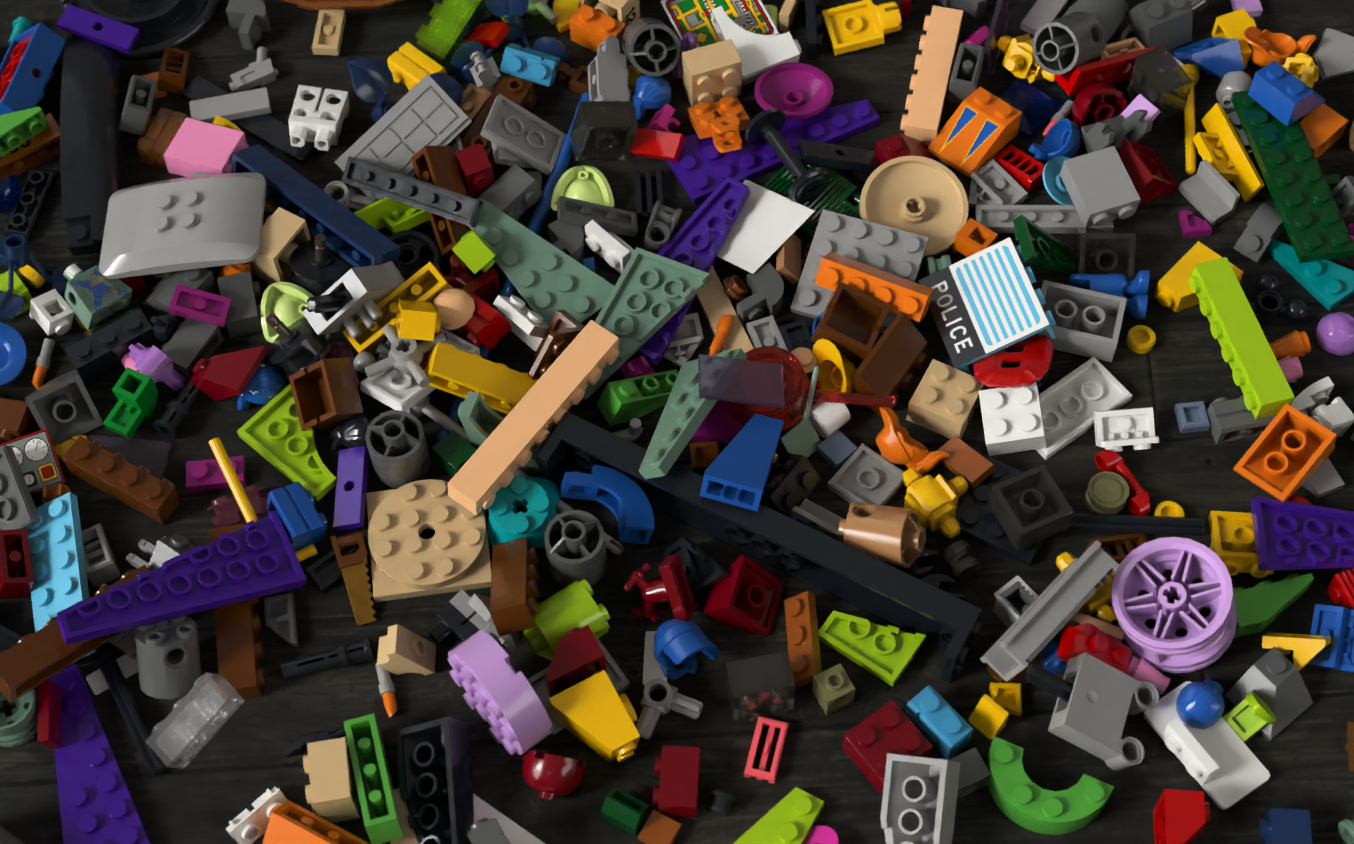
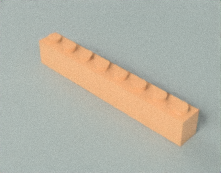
M590 320L448 482V496L476 516L483 508L485 510L488 509L495 500L497 491L501 487L506 488L510 484L516 469L519 466L524 467L528 463L537 445L542 446L546 442L553 426L559 424L572 404L577 405L582 400L585 389L590 384L594 385L599 380L603 368L607 364L611 365L614 363L619 355V338L593 320Z

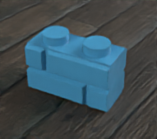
M510 43L505 48L500 72L549 87L555 82L557 67L560 64L561 58L528 47L523 49L521 45Z
M930 685L907 703L905 715L934 747L939 748L938 751L947 760L952 758L970 741L973 728Z

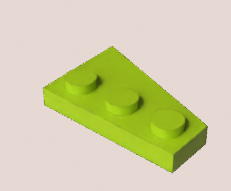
M833 611L818 631L821 642L892 687L926 640V635L903 632L899 630L900 628L888 625V627L873 624L867 619Z
M795 787L733 844H803L824 806V801Z

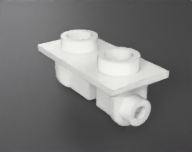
M279 788L266 789V792L252 803V806L255 808L254 810L249 812L245 809L228 822L230 825L226 830L238 844H252L266 832L271 813L288 801Z

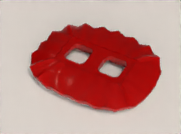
M1034 334L974 362V375L979 382L987 387L1016 388L1030 386L1035 381H1040L1044 374L1048 372L1053 355L1052 340H1049L1047 335ZM1007 349H1024L1021 352H1006ZM1006 362H1021L1019 367L1002 368Z

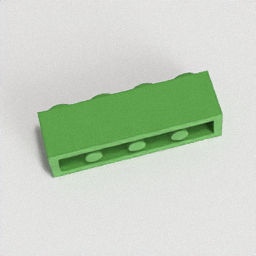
M374 713L343 721L364 824L371 844H382L403 838L383 740Z

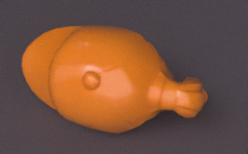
M1254 26L1248 27L1243 33V38L1250 44L1249 47L1252 50L1249 59L1261 67H1265L1273 61L1282 65L1286 62L1287 57H1295L1298 53L1306 54L1311 44L1317 38L1315 35H1305L1298 41H1295L1284 33H1272L1267 29L1261 31Z
M886 406L879 407L884 428L877 435L876 444L881 452V457L894 464L906 465L908 469H916L921 475L933 469L943 458L949 457V453L946 451L929 452L922 443L910 437L906 428L900 426L899 420L892 409Z

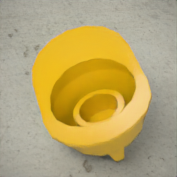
M824 338L817 340L813 346L812 353L817 358L816 365L820 368L817 381H821V386L818 388L822 398L828 393H833L843 401L845 395L853 393L856 368L849 359L840 354L835 344L830 340Z

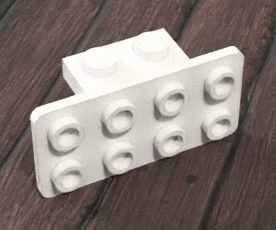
M1186 681L1159 699L1157 706L1144 711L1143 715L1163 739L1168 749L1183 763L1189 774L1198 781L1220 809L1226 810L1267 782L1270 773L1222 716L1214 726L1206 729L1191 728L1181 721L1176 711V699L1180 691L1187 684L1192 683Z

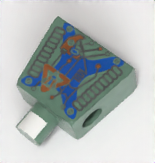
M72 264L64 271L63 275L69 280L64 295L65 300L87 330L92 329L129 307L133 290L118 278L107 279L103 277L98 265L83 272L76 264Z

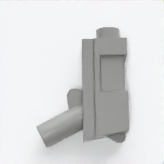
M265 47L257 49L256 61L250 63L249 67L230 75L232 82L229 83V86L233 93L237 91L243 92L276 80V75L279 73L277 69L273 68L271 59H267V49Z

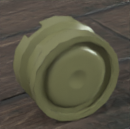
M1104 471L1097 473L1091 478L1085 493L1087 508L1092 513L1095 512L1097 514L1116 515L1122 512L1129 497L1127 481L1121 475L1114 472Z

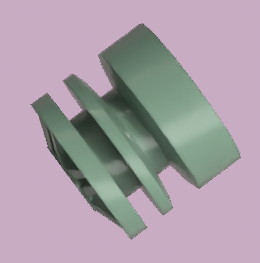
M33 689L10 703L0 691V746L10 748L23 745L37 734V692ZM12 710V715L8 716L7 712Z

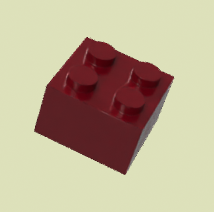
M893 699L844 734L842 745L845 753L881 796L883 795L887 753L930 758L933 748Z

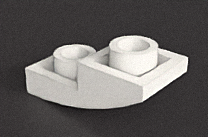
M1329 376L1304 389L1293 400L1291 406L1310 417L1314 407L1324 404L1329 399V395L1334 387Z

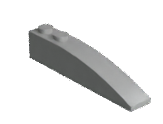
M887 753L880 816L886 844H952L960 772L959 762Z

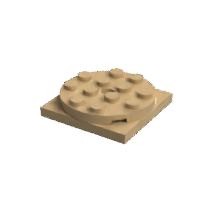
M419 480L405 484L397 489L366 493L369 527L368 543L371 555L373 597L375 602L456 592L461 589L464 591L491 587L492 569L486 511L484 508L477 516L448 496V482L443 480ZM426 529H433L435 531L434 536L430 539H423L420 537V534Z

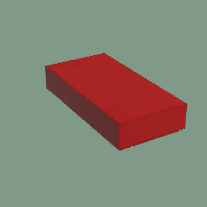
M635 127L627 151L630 155L677 162L685 137L679 133Z

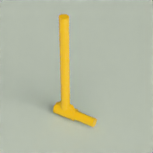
M216 437L210 440L208 443L246 522L248 523L252 520L254 522L259 521L220 438ZM312 543L295 551L298 561L301 562L318 554Z

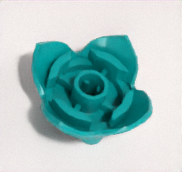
M520 476L515 477L506 488L501 487L497 491L495 500L488 508L487 534L490 543L493 546L527 536L531 546L545 548L544 533L548 523L558 515L555 509L560 501L558 487L554 482L540 477L526 479ZM526 506L528 510L526 513L521 511L517 513L519 507Z

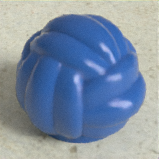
M1060 641L1049 643L1040 658L1043 668L1054 674L1064 673L1068 664L1057 657Z

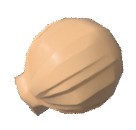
M457 288L444 289L432 302L435 310L438 311V316H441V326L448 330L464 326L472 318L475 310L474 299L464 290Z

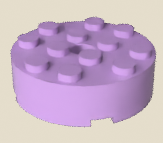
M479 630L449 651L448 662L453 668L449 673L459 687L463 686L466 690V693L463 694L464 699L473 710L477 709L485 721L487 720L491 725L489 731L493 738L499 744L502 742L511 755L515 753L522 755L552 733L550 718L534 689L521 671L515 672L509 662V655L488 633Z

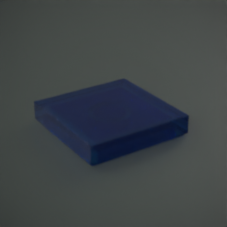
M1018 78L998 97L1022 112L1018 135L1027 141L1061 108L1059 102L1021 78Z

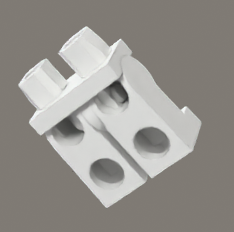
M299 85L291 115L288 119L291 145L302 147L306 141L314 142L315 147L323 151H328L331 145H337L345 117L347 118L350 111L348 92L325 88L322 95V88ZM304 94H312L315 98L305 101ZM336 97L341 101L338 104H330L329 98Z

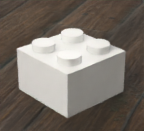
M1037 382L1030 386L994 388L979 391L985 442L989 456L1047 448Z

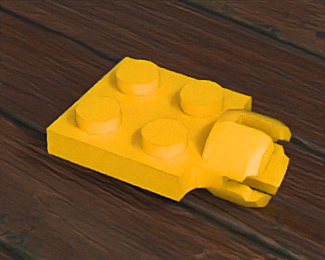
M863 0L822 10V18L834 54L839 55L884 44V35L898 32L902 29L900 10L892 9L898 7L897 3L891 1L874 5L872 0Z

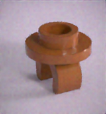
M55 483L48 487L43 486V504L68 492H72L68 486L62 483Z

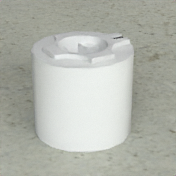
M828 393L811 406L809 420L815 431L823 438H828L851 418L846 405L833 393Z

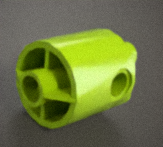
M585 579L572 583L538 604L539 614L535 615V627L524 630V638L535 655L552 661L560 638L564 637L568 631L574 628H583L588 625L596 639L608 632L610 627L607 620L610 619V616L603 604L597 605L592 598L593 590Z

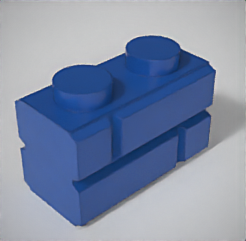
M299 482L287 485L285 488L281 487L270 491L266 505L269 512L277 510L294 551L312 543L314 545L321 543L324 540L325 530L328 527L324 514L318 513L314 507L315 501L312 493L305 491Z

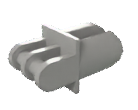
M476 51L470 56L474 64L470 71L478 88L481 87L493 93L503 75L493 57L486 59L482 52Z

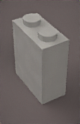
M1115 146L1064 160L1060 177L1085 228L1094 225L1096 227L1103 226L1110 220L1117 218L1126 219L1136 212L1141 199Z

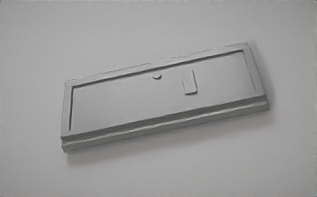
M427 74L344 152L335 163L344 172L348 158L351 156L414 177L416 173L411 157L424 146H447L472 121ZM359 188L369 198L377 201L385 198L384 196Z

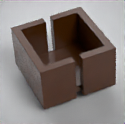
M840 281L833 291L810 341L816 343L817 340L823 338L830 340L835 344L841 355L861 365L871 351L891 306Z
M350 357L322 359L308 366L307 369H302L289 376L302 431L330 429L344 422V420L363 413Z

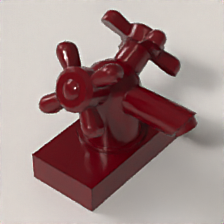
M455 253L450 257L452 272L450 275H444V278L453 288L461 289L465 292L472 291L484 301L501 290L498 274L492 268L474 279L468 273L470 270L468 266ZM436 265L435 267L440 271L439 265Z
M679 554L666 557L659 566L661 574L656 580L649 581L644 576L652 566L649 563H645L641 569L631 574L629 581L624 585V590L627 592L636 584L642 590L643 599L639 600L641 608L632 609L633 615H642L645 618H651L653 622H657L659 619L657 614H663L666 608L664 606L656 607V603L670 602L675 619L687 621L696 610Z

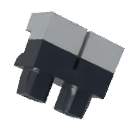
M462 589L436 614L438 622L429 631L430 638L438 646H442L451 637L456 641L448 649V653L479 630L484 631L489 624L468 604L471 597ZM492 637L497 643L500 641L498 638Z

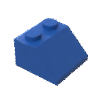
M1276 61L1255 72L1248 93L1251 98L1286 126H1289L1325 102L1324 97Z

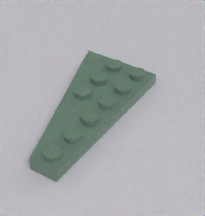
M483 198L480 199L484 203L475 229L496 251L493 259L532 311L539 314L548 326H550L557 310L564 309L582 325L600 313L614 285Z
M636 247L595 320L597 324L619 338V355L613 364H607L603 368L599 380L594 385L590 384L585 389L582 399L586 400L695 296L711 280L710 273Z
M741 348L732 351L724 350L712 356L705 355L699 359L682 364L639 468V472L645 480L666 476L746 360L747 355Z

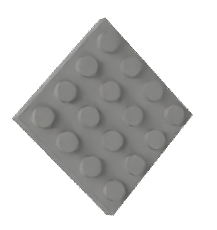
M823 209L792 301L791 312L815 319L824 312L833 291L816 285L814 282L821 260L829 252L916 282L929 237ZM888 312L878 336L881 337L898 314Z

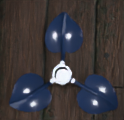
M485 0L486 6L491 13L498 17L507 15L505 22H507L511 29L505 36L507 40L517 41L521 38L525 47L560 57V63L565 62L572 67L566 48L558 39L552 36H543L534 42L533 48L530 46L526 38L527 35L523 33L524 22L518 17L526 13L529 0ZM473 40L463 43L458 47L451 59V75L454 78L469 83H476L470 71V68L474 66L470 58L471 54L480 51L486 59H489L488 55L496 47H490L485 51L479 41Z
M359 58L349 61L347 66L356 94L367 103H376L371 113L372 119L376 123L395 105L392 102L385 103L389 96L386 89L392 86L393 75L389 67L377 59ZM438 72L429 75L459 107L463 97L461 84L445 73Z
M19 234L10 235L6 238L0 237V269L8 264V290L6 293L0 291V322L14 318L24 307V298L19 295H12L14 291V268L26 266L29 259L33 261L44 278L52 283V289H56L60 295H65L67 282L69 281L63 275L69 266L54 269L52 276H50L35 257L34 250H28L26 238ZM78 266L83 272L90 269L88 267Z

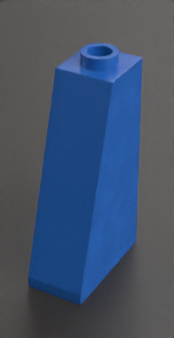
M755 414L705 470L700 496L758 512L784 421Z

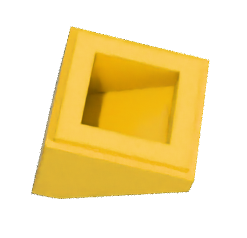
M985 694L970 715L969 722L988 739H993L1006 726L1009 712L989 695Z

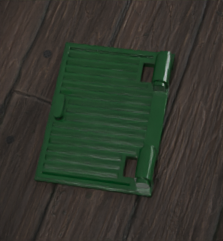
M798 151L796 155L807 170L824 167L830 172V180L826 189L812 201L799 203L815 212L798 229L813 239L823 209L859 218L861 194L857 192V186L828 166L817 165L812 167L805 164ZM783 166L763 187L790 199L788 195L789 189H791L790 187L795 182V179L787 168ZM849 199L850 201H852L853 203H855L857 206L855 207L854 205H852L851 203H849L847 200Z

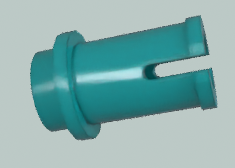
M18 17L13 21V31L7 42L8 46H10L14 37L32 27V22L29 19Z

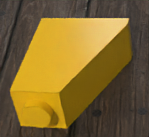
M1198 241L1160 279L1154 298L1161 305L1169 307L1174 312H1179L1199 304L1200 301L1196 293H1193L1189 287V277H1191L1195 264L1223 257ZM1230 263L1240 283L1244 272Z

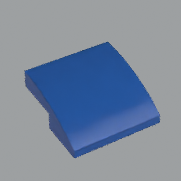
M1315 604L1310 635L1331 636V643L1314 657L1308 665L1354 673V610L1345 607Z

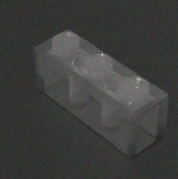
M206 672L194 682L193 688L189 693L174 704L173 711L165 720L159 722L153 728V733L146 742L167 767L184 769L245 700L223 675Z

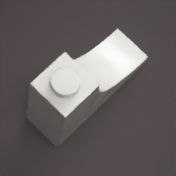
M722 6L712 9L711 22L720 41L732 39L742 61V86L756 81L764 71L771 67L784 63H798L799 56L802 53L801 47L797 39L793 40L790 32L779 35L756 34L734 23L725 13Z

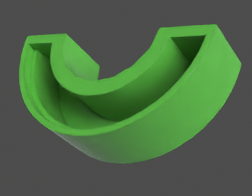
M995 736L993 737L986 766L991 773L988 788L999 809L1019 826L1041 834H1066L1090 824L1105 807L1114 786L1083 774L1079 782L1067 790L1051 791L1042 789L1033 783L1024 771L1022 763L1024 748Z

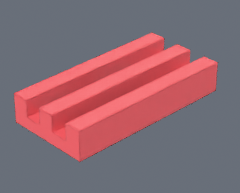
M758 716L744 777L750 778L752 776L756 777V780L762 781L765 779L768 780V783H775L789 723ZM763 725H767L769 729L759 768L754 769L753 765ZM775 728H780L771 770L766 772L765 768Z

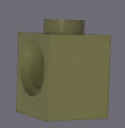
M841 663L813 676L812 691L826 716L854 703L855 687Z

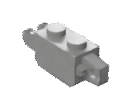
M609 35L598 46L597 56L587 66L589 104L595 110H601L603 125L618 127L622 123L623 107L629 103L631 91L628 88L627 82L629 66L626 65V54H620L619 40L615 36Z

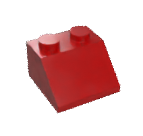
M1164 789L1153 809L1154 844H1193L1198 834L1203 832L1205 823H1208L1210 819L1209 803H1204V791Z

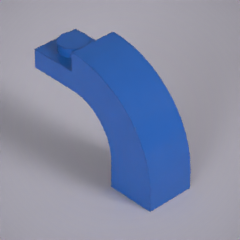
M593 465L590 474L580 471L565 472L560 485V498L592 500L603 504L616 517L619 542L648 544L655 529L653 511L647 496L633 480L619 471L601 465Z

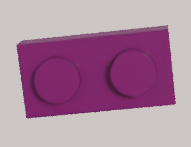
M177 284L169 306V313L224 328L232 305V299Z
M244 456L229 457L242 486H246V460ZM217 459L186 462V488L188 492L230 488Z

